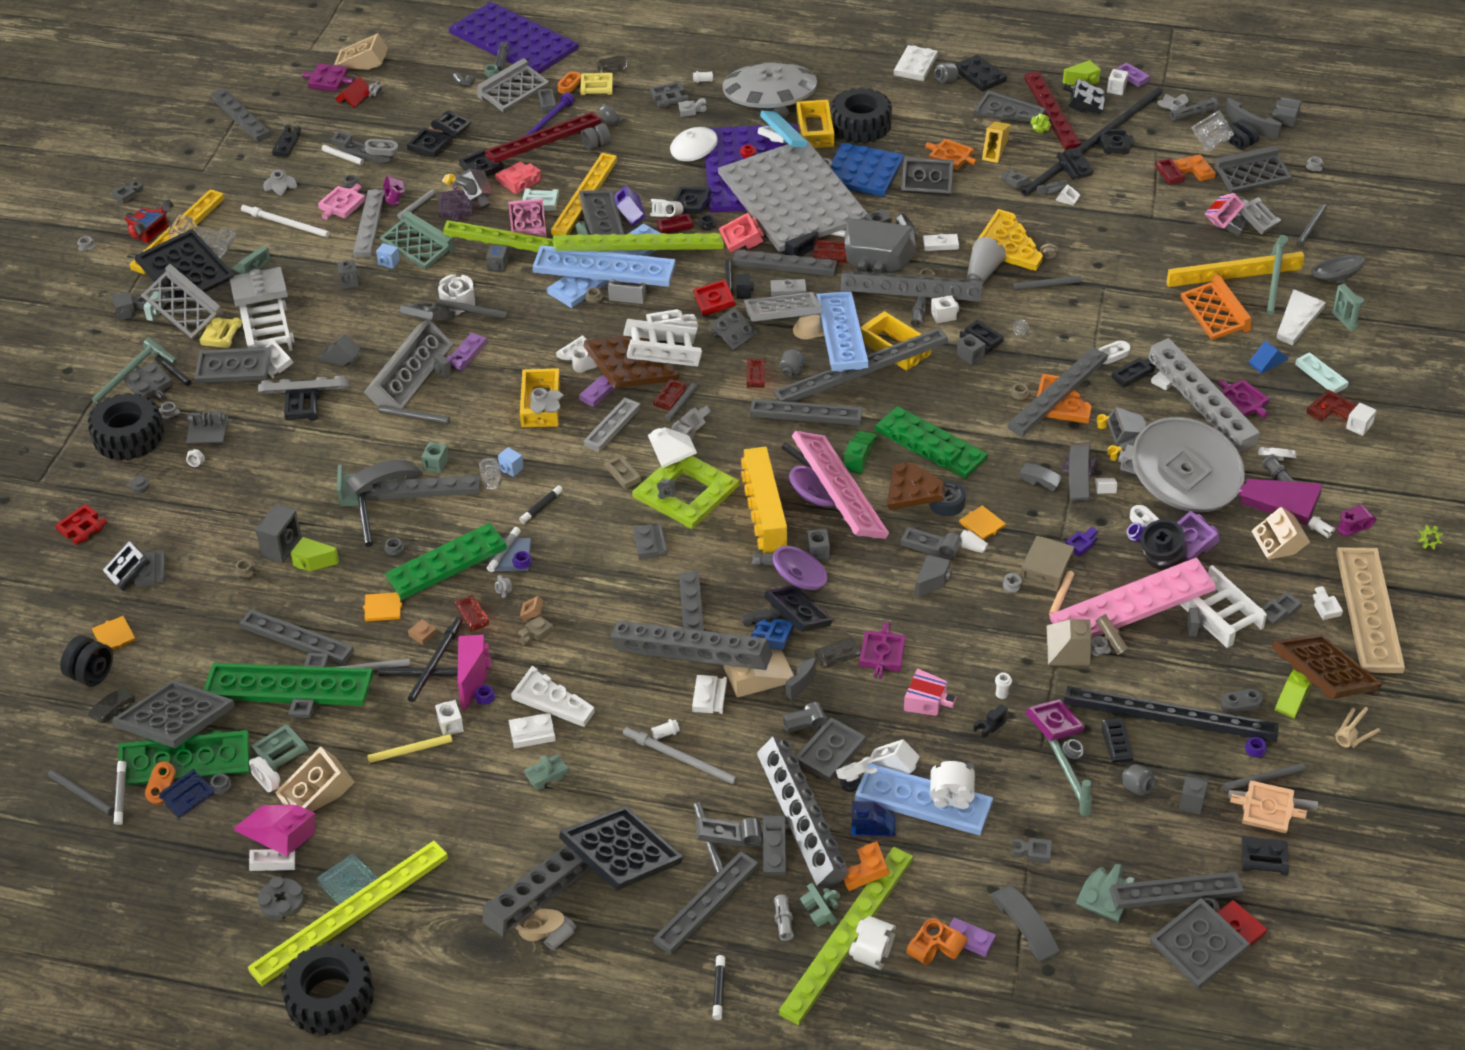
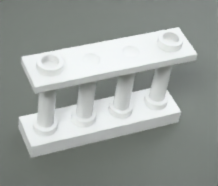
M278 298V303L254 308L246 307V305L239 306L248 348L265 347L274 340L277 344L288 343L289 351H293L291 343H295L293 332L289 333L284 313L287 310L285 300ZM280 310L281 313L255 319L252 318V315L270 311ZM283 321V325L257 330L254 327L256 325ZM285 331L286 336L257 341L259 336Z
M627 319L623 334L624 336L632 337L627 351V358L698 367L702 351L701 348L692 347L697 327ZM639 338H648L650 342L640 341ZM657 340L667 341V344L657 343ZM675 342L684 343L685 346L675 345Z
M1213 565L1209 567L1208 574L1219 592L1205 600L1197 597L1180 604L1187 612H1189V608H1198V614L1202 616V625L1226 648L1234 644L1236 632L1251 623L1263 629L1267 617L1262 608L1257 606ZM1224 598H1227L1233 604L1218 613L1209 607ZM1239 610L1247 616L1232 625L1223 620Z

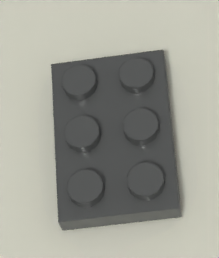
M408 302L407 305L400 306V312L430 320L454 319L455 312L449 311V308L433 306L432 303Z
M831 717L795 757L799 761V766L830 783L837 775L836 770L844 767L866 742V736Z

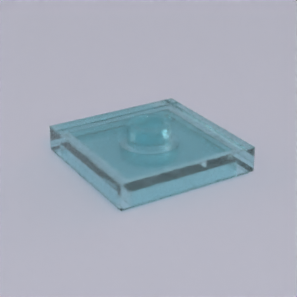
M352 853L318 876L317 882L340 905L378 878Z

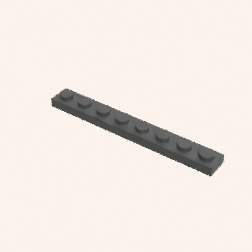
M1092 347L1008 423V429L1024 436L1107 361L1108 354Z

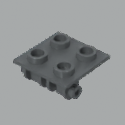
M735 307L710 323V326L713 328L711 335L714 338L721 337L732 350H735L758 333Z
M192 412L188 414L190 425L186 444L223 443L228 416L222 412H212V414L208 412V416H206L205 412L202 413V416L201 413Z

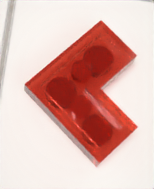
M1328 389L1307 407L1306 413L1323 421L1333 412L1348 421L1349 414L1357 404Z

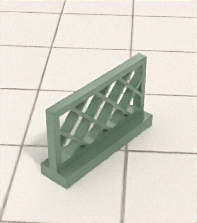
M408 210L402 214L403 219L379 238L380 242L398 247L399 244L407 243V247H398L399 254L425 270L446 252L453 253L456 250L452 237L443 235L442 231ZM404 225L408 227V230L399 231ZM411 234H419V237L411 238ZM407 235V238L399 239V236ZM396 236V240H387L390 237ZM430 240V244L422 245V241ZM419 242V245L410 246V243ZM438 247H441V248H442V249L439 250V251H434V252H433V248H438ZM423 249H430V252L421 253ZM418 250V254H410V251ZM430 257L425 263L421 261V258Z

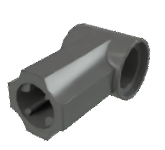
M818 702L807 704L803 710L782 715L784 728L788 733L809 727L812 730H820L827 722L824 711Z

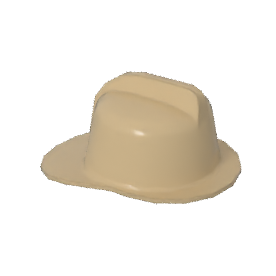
M819 314L800 316L798 322L793 327L794 335L800 339L824 336L821 316Z
M540 908L515 928L518 929L519 935L523 939L539 941L546 938L550 932L559 929L564 923V916L557 910Z

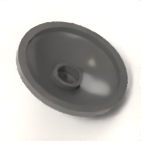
M1360 255L1332 258L1312 268V275L1321 280L1342 283L1347 278L1355 275L1364 266L1365 258Z

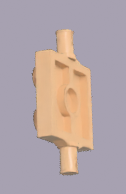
M1250 780L1245 797L1231 794L1230 803L1243 805L1242 824L1287 833L1288 824L1292 816L1306 819L1307 810L1294 808V790Z

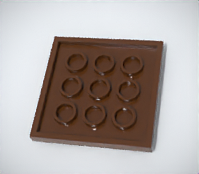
M631 336L584 340L583 347L613 388L678 381L680 374L671 363L627 358L630 339H632ZM639 338L640 341L650 342L648 338Z
M1322 634L1277 640L1271 647L1280 658L1292 664L1294 670L1304 674L1311 684L1318 686L1323 690L1324 695L1331 699L1378 691L1382 685L1380 681L1365 669H1362L1358 663Z

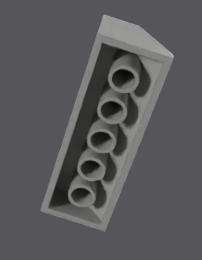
M426 319L416 326L365 389L364 393L378 406L402 409L434 369L433 355L440 353L444 356L453 343L429 319Z

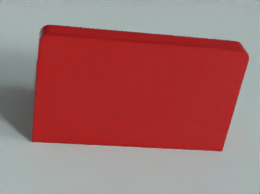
M360 76L340 93L335 100L340 103L346 99L352 107H355L370 94L369 85Z

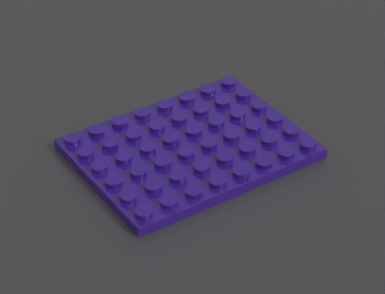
M790 124L800 134L799 124ZM762 125L709 128L716 133L718 139L716 147L705 156L707 187L711 188L712 191L709 198L710 213L747 211L718 173L719 167L744 159L740 154L741 147L747 144L752 145L756 148L755 155L787 145L788 143L773 142L770 138L758 134V128L764 127Z

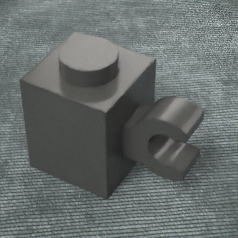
M129 291L111 295L119 321L136 317L134 308L144 309L143 306L146 304L142 296L131 299Z

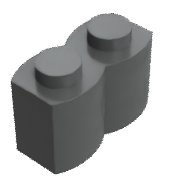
M1282 97L1281 101H1277L1272 118L1282 123V125L1294 127L1300 111L1301 100Z

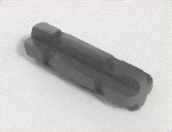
M501 42L499 46L500 49L494 64L497 65L499 70L503 69L506 51L509 48L507 42Z
M1060 180V182L1048 183L1045 186L1040 185L1037 186L1036 192L1039 196L1045 195V193L1057 192L1059 189L1062 190L1068 182L1067 180Z
M753 554L752 562L754 565L764 563V565L774 566L773 554Z
M770 607L769 610L765 608L753 611L752 614H743L741 618L743 625L747 626L751 625L752 622L758 623L762 619L779 618L781 613L775 607Z

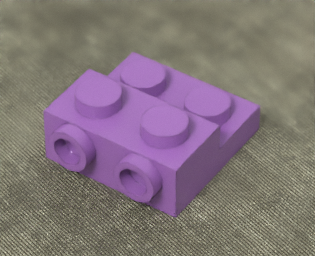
M1190 511L1177 522L1185 533L1188 554L1185 559L1188 561L1196 558L1202 552L1207 553L1220 542L1219 531L1213 525L1209 526L1206 524L1205 519L1200 514L1196 515Z

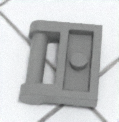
M1259 197L1245 204L1239 211L1260 234L1276 228L1282 222L1279 217H1276L1262 203Z

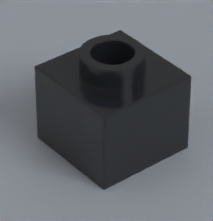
M736 274L737 299H750L751 291H754V281H750V274Z

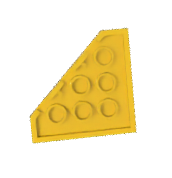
M998 209L979 236V238L988 237L996 240V244L1000 247L1003 245L1006 250V258L1003 262L1036 271L1043 260V255L1037 251L1032 239L1028 238L1026 230L1021 223L1017 222L1014 213Z

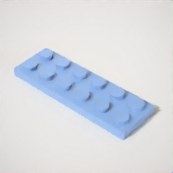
M868 763V768H877V772L873 774L864 772L855 794V801L981 836L993 803V797L974 792V799L966 809H959L951 805L938 808L930 797L931 780Z

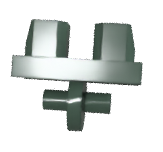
M557 754L548 759L545 755L540 757V763L524 771L534 788L539 791L545 788L546 783L551 780L559 781L564 779V774L569 772V768L564 764L560 755Z
M813 883L807 885L809 892L803 895L800 900L807 911L819 905L820 908L810 914L817 927L828 921L832 926L836 924L837 920L829 907L832 906L833 909L839 907L837 903L840 899L839 892L837 890L830 891L828 888H825L822 891L824 894L822 897Z

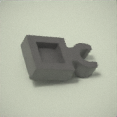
M1008 169V173L1001 172V179L1014 188H1022L1030 183V177L1020 172L1014 173L1011 169Z
M136 180L132 181L129 186L123 185L113 191V198L124 204L136 197V193L142 192L144 190L143 185H138Z
M1029 838V843H1025L1021 839H1014L1013 847L1020 849H1013L1012 857L1021 858L1028 856L1027 861L1050 864L1052 840Z

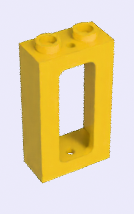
M828 100L796 102V115L800 135L804 139L806 138L813 148L834 147V129ZM820 117L823 131L808 132L806 118Z
M885 311L860 327L864 344L876 352L893 346L878 336L881 333H886L900 343L922 335ZM932 349L895 364L907 371L924 358L929 357Z
M525 369L522 371L521 427L558 426L559 411L547 412L544 410L541 413L533 412L530 407L532 402L530 396L534 388L549 387L550 391L560 392L559 369Z

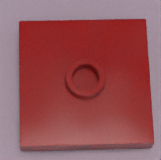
M726 279L693 289V294L702 316L736 306Z
M1234 900L1218 911V914L1248 941L1250 946L1267 933V928Z

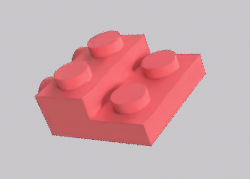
M520 161L495 174V180L516 195L525 190V188L540 182L541 171L531 163L525 165Z
M749 213L718 228L730 253L745 245L750 249L763 242L761 237L764 234L760 227H758L759 225L755 217L751 218Z

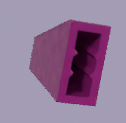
M1247 479L1246 484L1241 485L1238 495L1241 496V504L1271 514L1282 506L1295 515L1299 523L1308 526L1320 498L1322 484Z

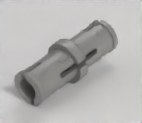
M778 895L774 898L776 908L775 922L778 924L779 939L788 941L794 937L791 925L793 916L789 911L788 897L786 895Z

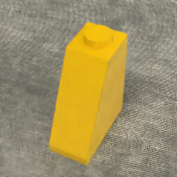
M995 121L987 128L982 160L999 162L1008 142L1011 124Z

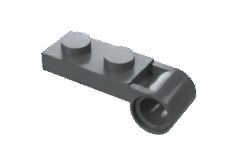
M907 527L901 538L900 545L931 555L952 559L961 546L962 539L956 533H947L945 538Z
M763 815V876L786 875L785 815Z
M698 817L695 822L696 837L700 841L744 847H757L762 843L761 823L757 818H746L741 824Z

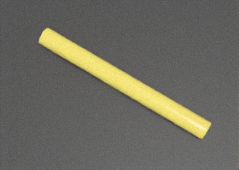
M451 734L370 754L367 755L368 761L373 763L451 743L452 738Z

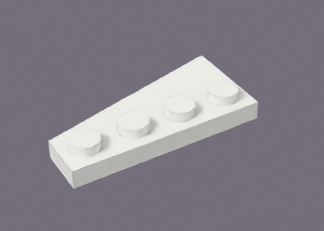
M1293 289L1276 339L1293 346L1325 308L1326 302Z
M531 666L511 693L512 699L583 727L586 726L595 713L592 705L577 695L570 694L562 685L558 686L552 682L551 678L546 674H540L534 666Z

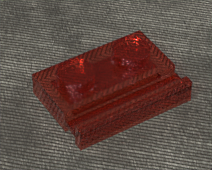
M815 240L813 258L837 260L840 263H847L845 242Z

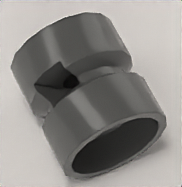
M603 123L596 125L594 128L590 127L581 131V138L587 150L595 149L598 145L609 144L611 141L609 130Z

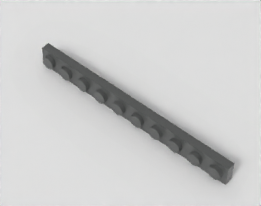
M941 328L932 330L867 355L868 368L861 370L849 369L841 372L830 369L774 390L775 397L778 401L794 402L947 344L948 337Z

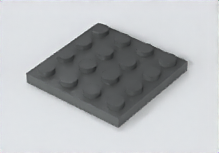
M172 680L112 719L113 726L176 748L206 726L211 725L212 722L225 715L235 706L232 699Z

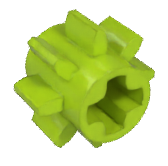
M1038 114L1036 117L1033 116L1030 122L1033 126L1032 130L1041 134L1044 131H1049L1051 126L1050 118L1043 114Z
M1425 525L1424 531L1418 530L1421 538H1418L1417 541L1424 542L1423 548L1426 549L1430 545L1432 549H1435V544H1442L1439 537L1443 533L1436 532L1437 526L1430 529L1428 525ZM1427 534H1429V535L1432 534V536H1434V539H1433V540H1430V539L1428 540V538L1426 537V535H1427Z

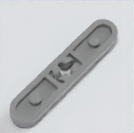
M335 376L334 379L317 377L316 380L291 382L290 379H282L280 383L266 380L261 381V384L258 385V393H285L286 390L312 388L317 390L346 389L350 386L349 379H345V376Z

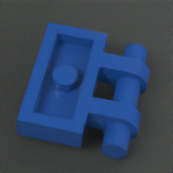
M762 619L757 623L755 631L752 632L750 637L766 638L772 649H784L794 629V624L790 621L774 619L773 623H770L766 619Z

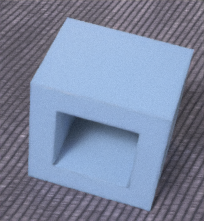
M383 243L376 251L378 265L393 269L400 261L398 247Z
M506 448L498 455L499 468L502 472L514 477L524 469L522 455L511 448Z

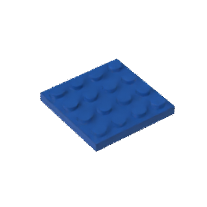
M842 143L832 160L831 169L848 190L885 197L904 161V154Z

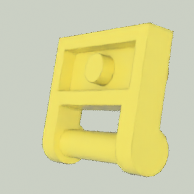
M613 73L581 74V96H586V94H613Z
M214 318L200 338L201 345L229 348L237 329L243 324L242 320L239 318H233V320Z

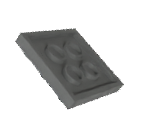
M1202 898L1198 899L1150 938V943L1198 990L1250 949V943Z

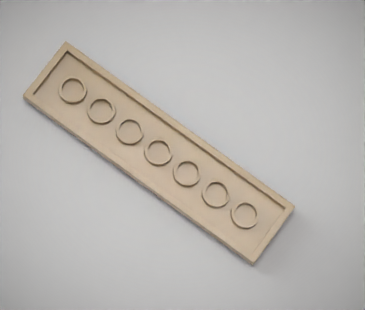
M1337 548L1336 555L1360 666L1369 673H1404V661L1378 548Z

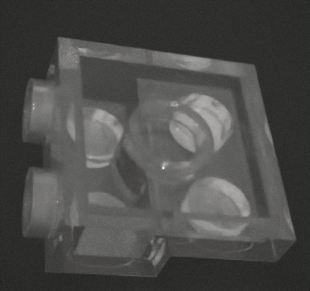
M1220 110L1191 127L1205 152L1215 149L1216 145L1223 141H1228L1234 135Z

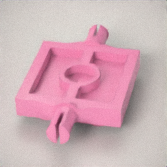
M357 183L350 189L337 186L318 203L319 209L325 211L322 213V218L327 220L334 214L346 219L366 201L365 195L357 193L362 189L361 185Z

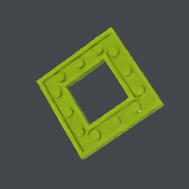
M689 456L664 468L660 466L632 491V496L693 529L739 487V480L694 456ZM682 473L709 486L689 505L675 497L669 496L664 499L658 497L657 484L662 480L672 479L675 481Z

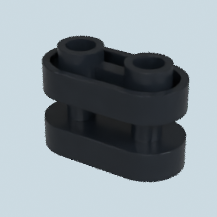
M1238 120L1222 130V137L1240 150L1259 141L1258 131L1243 120Z

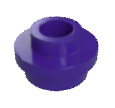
M1136 522L1132 523L1127 529V535L1130 540L1134 542L1140 541L1145 525Z
M518 551L512 559L513 566L517 569H526L532 564V557L526 551Z
M488 685L479 686L474 694L476 702L483 705L493 702L495 691Z
M1252 737L1246 742L1245 751L1252 757H1262L1267 751V746L1263 739Z

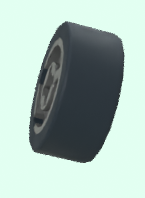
M943 481L946 486L944 501L929 503L932 511L941 516L957 515L965 508L966 492L956 482Z

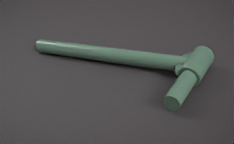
M1285 235L1279 236L1270 255H1275L1267 307L1268 315L1274 314L1283 249L1288 242V237Z
M147 337L143 342L144 350L92 398V401L95 404L100 402L150 354L160 355L171 364H174L177 359L164 350V347L156 341Z
M1058 740L1049 741L1080 802L1079 813L1082 816H1089L1092 810L1091 781L1084 780L1081 787Z

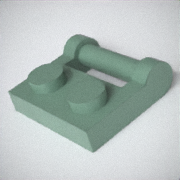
M1345 284L1339 285L1332 313L1349 330H1357L1359 324L1358 316L1364 299L1356 296Z
M287 724L251 745L254 754L265 759L274 772L298 755H304L309 752L306 744ZM293 745L296 746L294 749H292V750H290L289 752L285 753L284 755H282L281 757L277 758L276 760H274V761L272 760V758H274L275 756L279 755L280 753H282L283 751L287 750L288 748L292 747Z

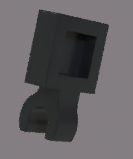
M1001 704L996 709L990 710L986 717L987 720H978L974 723L973 731L976 732L978 729H983L981 736L983 738L987 737L990 732L993 734L1006 723L1008 708Z

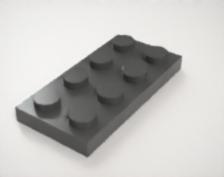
M612 190L579 191V199L589 235H624Z
M270 347L199 351L194 380L196 383L266 380L271 357Z

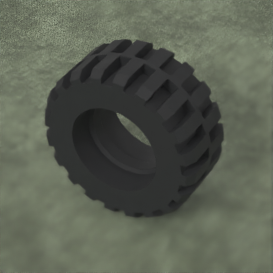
M864 87L859 89L851 88L850 90L843 91L842 94L839 93L831 104L834 133L841 139L844 138L845 141H853L854 143L874 142L877 139L883 138L891 129L892 105L885 94H881L880 91H874L871 88L864 89Z
M138 393L116 394L112 398L108 397L104 402H99L88 417V428L93 445L101 455L109 459L115 458L122 461V459L132 460L134 457L140 458L143 454L150 453L152 448L158 446L164 433V427L156 403L147 396L142 397Z
M323 943V946L319 947L316 945L311 946L307 952L303 950L299 953L297 959H292L288 964L289 969L286 968L283 973L281 990L288 1016L299 1029L303 1030L305 1028L307 1033L314 1034L318 1032L319 1036H327V1033H332L333 1035L340 1034L339 1031L343 1029L347 1031L353 1028L352 1025L355 1022L357 1024L364 1019L363 1014H368L371 1009L370 1004L374 1000V985L370 968L364 956L350 946L344 948V944L335 943V945ZM339 979L348 983L342 992L331 998L317 999L308 995L314 986L325 980Z

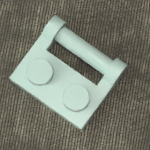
M525 188L523 200L543 198L544 211H555L559 190L541 191Z

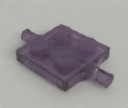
M454 183L452 186L453 190L439 192V218L452 217V221L456 219V222H459V216H473V201L468 199L463 190H459V185L455 186Z

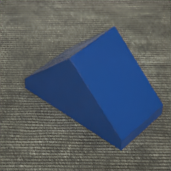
M1264 341L1250 359L1249 364L1258 372L1263 373L1287 361L1288 356L1275 346Z

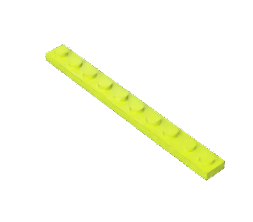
M432 841L248 966L249 972L261 986H264L283 973L286 968H289L288 964L292 959H297L298 954L303 950L307 952L311 946H322L323 943L334 938L448 859L447 853L435 841Z

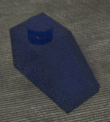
M852 801L851 835L895 836V815L875 802Z

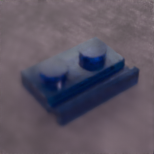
M192 769L161 791L159 798L180 819L212 796L214 790L196 773L195 769Z

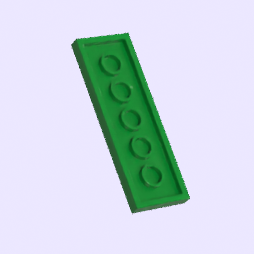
M488 523L386 572L385 576L402 601L508 548L506 542L493 525Z

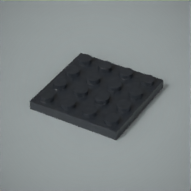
M193 229L135 255V261L154 282L166 272L165 268L169 264L204 293L234 278V273ZM166 278L162 282V287H171V281ZM182 290L174 291V298H184V292ZM163 291L168 298H172L171 291ZM184 301L174 302L176 306H179L184 303Z
M626 806L561 830L559 834V839L616 891L679 865L683 859V856Z

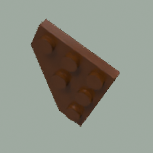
M912 462L894 465L887 506L889 510L944 501L946 486L943 481Z

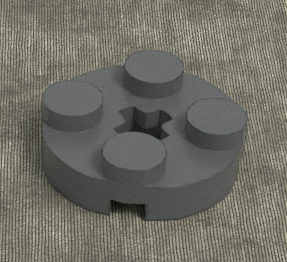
M272 878L270 883L261 889L258 896V904L263 915L271 920L279 921L283 920L282 917L290 915L291 918L299 913L304 905L301 885L292 879ZM284 896L286 898V900H281L280 902H277V898Z

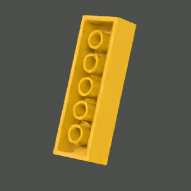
M767 447L744 449V457L741 458V466L744 471H741L742 482H746L744 489L745 495L749 496L747 498L748 508L753 510L751 511L752 523H756L754 525L755 536H759L757 538L758 549L762 550L763 555L764 553L774 554L777 548L787 546V525Z

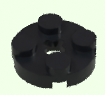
M1111 129L1107 131V134L1103 133L1101 135L1100 145L1106 154L1126 155L1132 149L1134 139L1131 134L1130 136L1127 135L1124 130Z

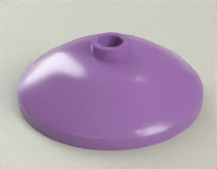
M796 466L792 468L789 473V479L800 497L818 506L830 507L836 505L811 467Z
M781 546L774 552L773 563L776 570L791 585L805 590H817L822 588L827 582V573L824 567L809 553L792 546Z

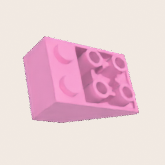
M543 198L509 202L511 232L547 238Z

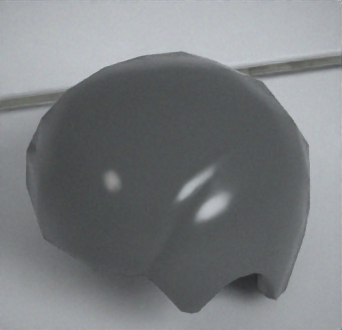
M604 103L599 109L601 120L610 126L620 123L623 120L621 115H617L611 107Z

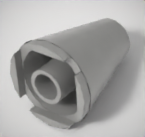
M981 237L975 241L967 279L979 280L984 283L1006 258V250L1003 245L1000 247L996 244V240L988 237Z

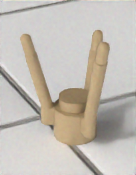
M1367 707L1347 726L1355 712V708L1350 710L1341 728L1335 734L1336 740L1341 746L1345 748L1352 746L1355 748L1362 741L1381 731L1380 728H1377L1357 739L1358 731L1355 726L1368 711Z

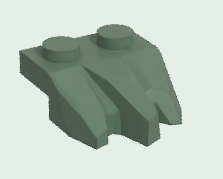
M1115 864L1109 874L1105 872V868L1100 867L1085 881L1076 901V906L1119 923L1125 908L1115 909L1109 888L1115 884L1134 883L1135 878L1128 877L1127 879H1122L1123 866L1121 864Z

